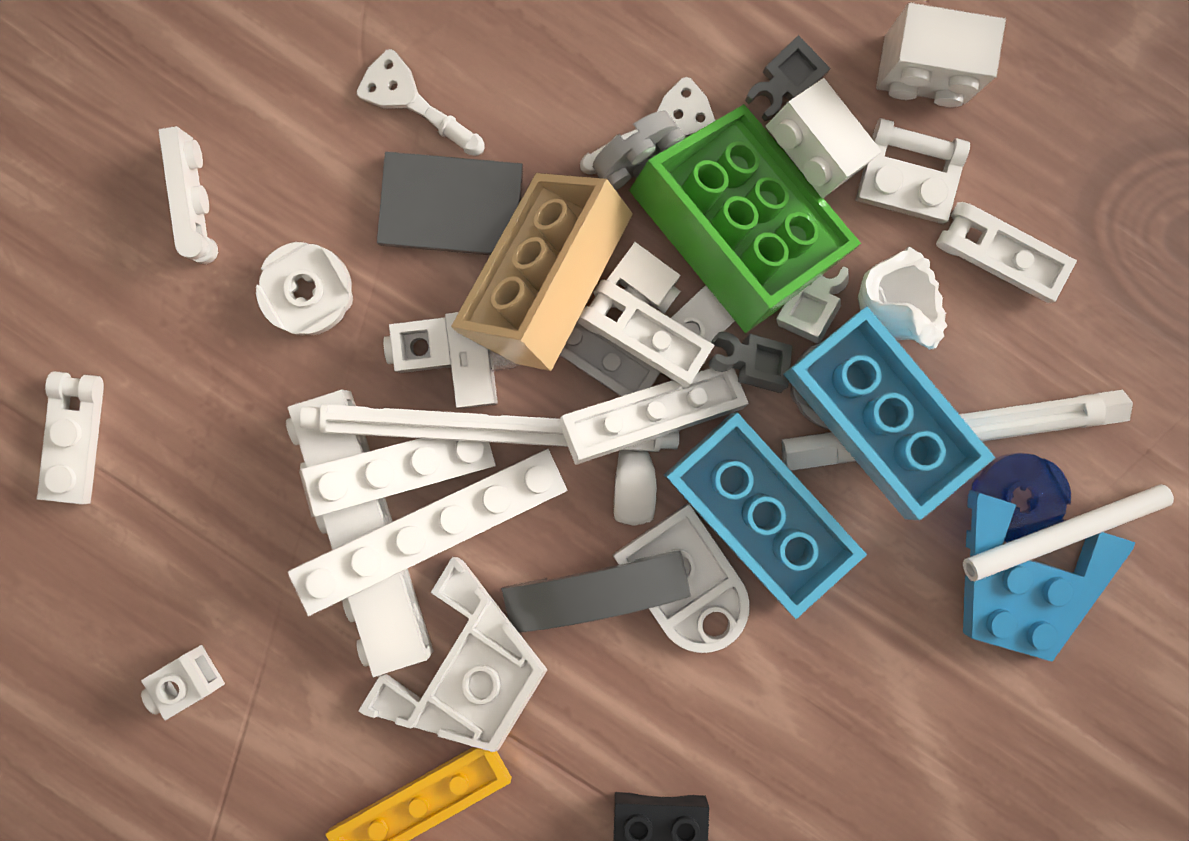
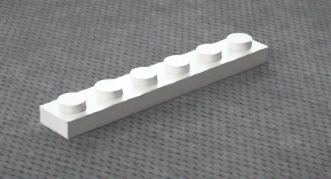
M546 449L289 570L288 574L308 616L568 490L549 449Z

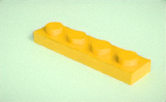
M472 747L330 827L325 835L329 841H409L510 784L512 777L497 751L490 752Z

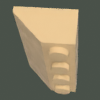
M536 173L451 327L459 334L515 364L552 371L633 215L608 179Z

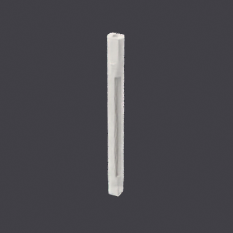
M1116 390L959 415L981 441H989L1130 421L1133 402L1124 390ZM832 432L782 439L783 463L791 471L856 461Z

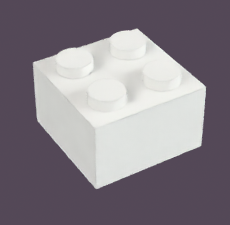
M908 3L884 37L876 89L889 91V96L901 100H911L920 96L932 98L935 104L943 107H959L966 104L997 75L1006 19Z

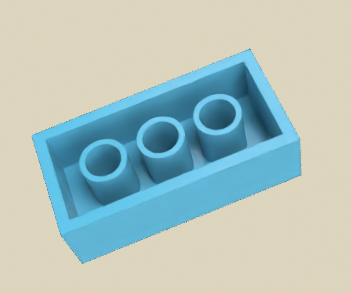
M868 306L855 314L783 374L904 519L920 521L996 458Z
M738 412L727 416L664 474L667 480L795 619L801 616L867 555Z

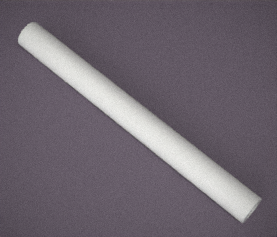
M1160 484L966 558L963 561L964 571L971 581H978L1169 507L1174 502L1173 494L1167 486Z

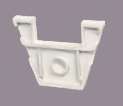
M452 557L431 593L468 617L469 621L422 698L389 675L384 674L380 675L360 707L359 712L369 717H380L394 721L395 724L400 726L418 728L438 734V737L490 752H496L500 749L536 690L547 668L465 562L458 557Z

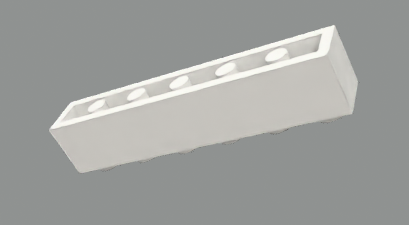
M339 390L288 406L291 418L286 420L287 431L293 444L300 445L305 461L300 464V470L370 452L365 435L320 433V429L300 428L301 407L321 408L322 404L356 406L351 391ZM385 497L315 517L321 533L328 534L333 550L393 522ZM408 569L342 600L345 614L350 622H356L361 638L356 643L360 661L364 667L370 666L373 677L426 661L433 653L432 644Z

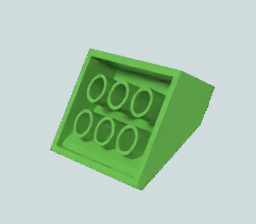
M745 104L649 159L629 190L745 334L779 310L861 244Z

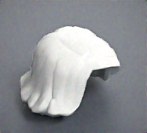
M908 247L905 251H901L876 264L864 274L858 294L860 311L868 306L896 340H915L929 350L934 349L944 337L943 331L947 327L945 322L946 312L942 308L943 297L938 291L939 283L935 280V274L930 269V260L924 258L921 253Z

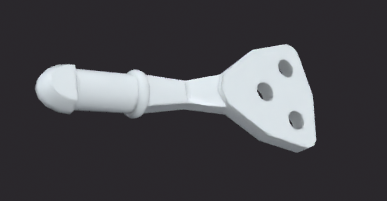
M386 50L367 69L357 89V94L363 101L381 108H407L425 117L438 129L439 135L449 138L463 148L466 154L477 156L483 153L485 145L478 134H473L459 124L455 117L447 116L431 107L420 96L411 70L394 50ZM393 63L392 68L387 69V65ZM397 83V88L395 90H391V86ZM376 86V90L371 93V87Z
M689 77L682 78L664 96L657 112L666 111L685 137L694 134L715 121L706 95ZM685 90L691 92V95L687 98L682 96V92ZM680 111L683 113V117L676 119L674 113ZM698 115H704L705 120L703 122H697L696 117ZM636 129L621 136L625 140L638 131ZM606 145L591 154L588 152L584 155L580 162V168L585 174H596L593 162Z

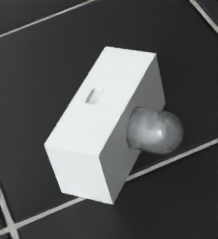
M459 312L445 314L456 408L498 404L494 371L513 369L519 364H515L456 332L451 325Z

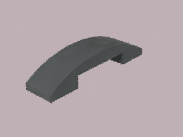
M681 550L639 558L631 563L549 580L543 578L501 588L508 619L518 632L551 629L606 619L691 597Z

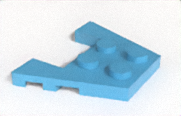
M970 490L967 507L972 509L971 530H966V547L970 549L971 557L1003 544L1016 504ZM1105 532L1086 538L1074 572L1029 560L975 582L965 575L963 633L978 641L1052 662L1132 552L1135 542Z

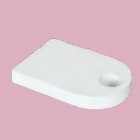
M687 503L615 552L613 557L621 565L634 562L639 558L681 550L691 597L649 608V610L667 636L678 646L693 652L709 653L727 647L742 633L749 616V597L743 582L690 504ZM712 612L723 613L728 619L726 631L719 636H710L703 631V620Z

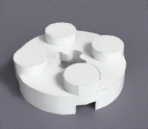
M293 242L283 245L273 251L265 259L261 267L263 272L260 276L259 285H256V297L259 307L273 325L292 334L317 335L330 330L340 322L345 312L353 303L352 282L346 266L334 253L316 244ZM302 277L307 282L314 281L316 288L312 291L313 297L308 301L303 297L296 299L293 294L299 288L296 281Z

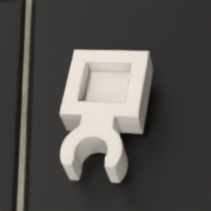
M843 266L838 276L832 279L821 275L811 285L788 301L776 318L778 326L812 342L820 343L841 307V299L833 294L841 292L847 286L849 281L848 268Z

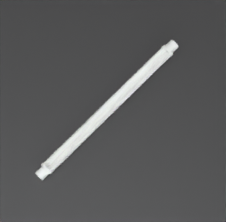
M322 404L321 408L301 407L300 428L320 429V433L568 447L558 422L559 419L507 415L489 416L487 414L391 408L372 409L369 407ZM679 431L622 450L659 452L660 449H677L679 445Z

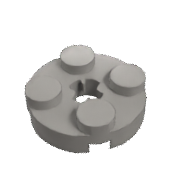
M666 111L652 113L635 122L633 125L638 132L632 134L624 140L620 134L612 139L600 151L593 162V168L598 178L608 179L613 188L618 190L632 177L635 176L637 179L649 159L685 139L683 132Z

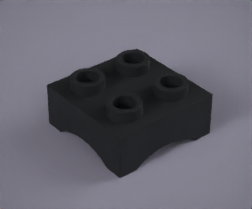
M615 792L613 841H708L709 804L705 795L656 797Z

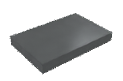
M385 151L377 244L390 247L491 255L521 201L523 163Z

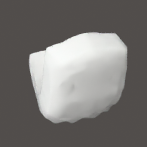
M620 450L615 476L614 518L618 522L631 526L650 522L655 514L657 492L655 468L648 451Z

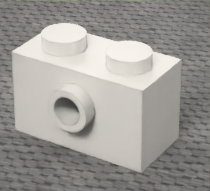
M825 78L790 100L766 125L777 143L785 150L822 199L854 176L882 152Z

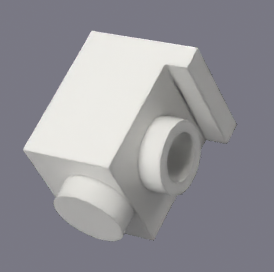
M634 242L607 279V281L617 286L621 284L625 287V291L651 307L659 309L664 314L681 292L674 286L681 275L636 242Z
M446 318L389 324L390 336L384 337V353L387 364H394L395 372L406 373L451 368ZM420 339L426 340L429 346L427 353L423 356H417L413 351L414 343Z
M200 645L142 679L141 681L146 689L141 692V697L145 707L152 714L161 713L163 719L167 720L208 696L225 683L204 647ZM171 681L175 682L178 685L179 694L177 693Z

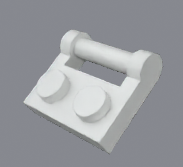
M879 118L872 139L882 152L864 166L855 201L941 224L949 221L962 168L969 154L970 142L957 138L953 142L894 127L893 121ZM891 145L946 160L943 172L885 157L887 146Z

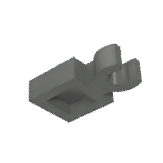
M798 35L765 66L762 73L770 81L755 84L749 90L745 101L750 104L756 97L766 96L770 100L771 106L767 108L761 118L764 121H768L779 111L784 96L789 101L820 81L831 68Z
M719 332L712 339V344L715 347L723 348L728 356L716 354L709 361V367L713 370L725 372L731 368L738 369V382L777 393H782L788 388L789 381L783 374L790 369L792 345L749 334L741 343L736 336L728 332Z

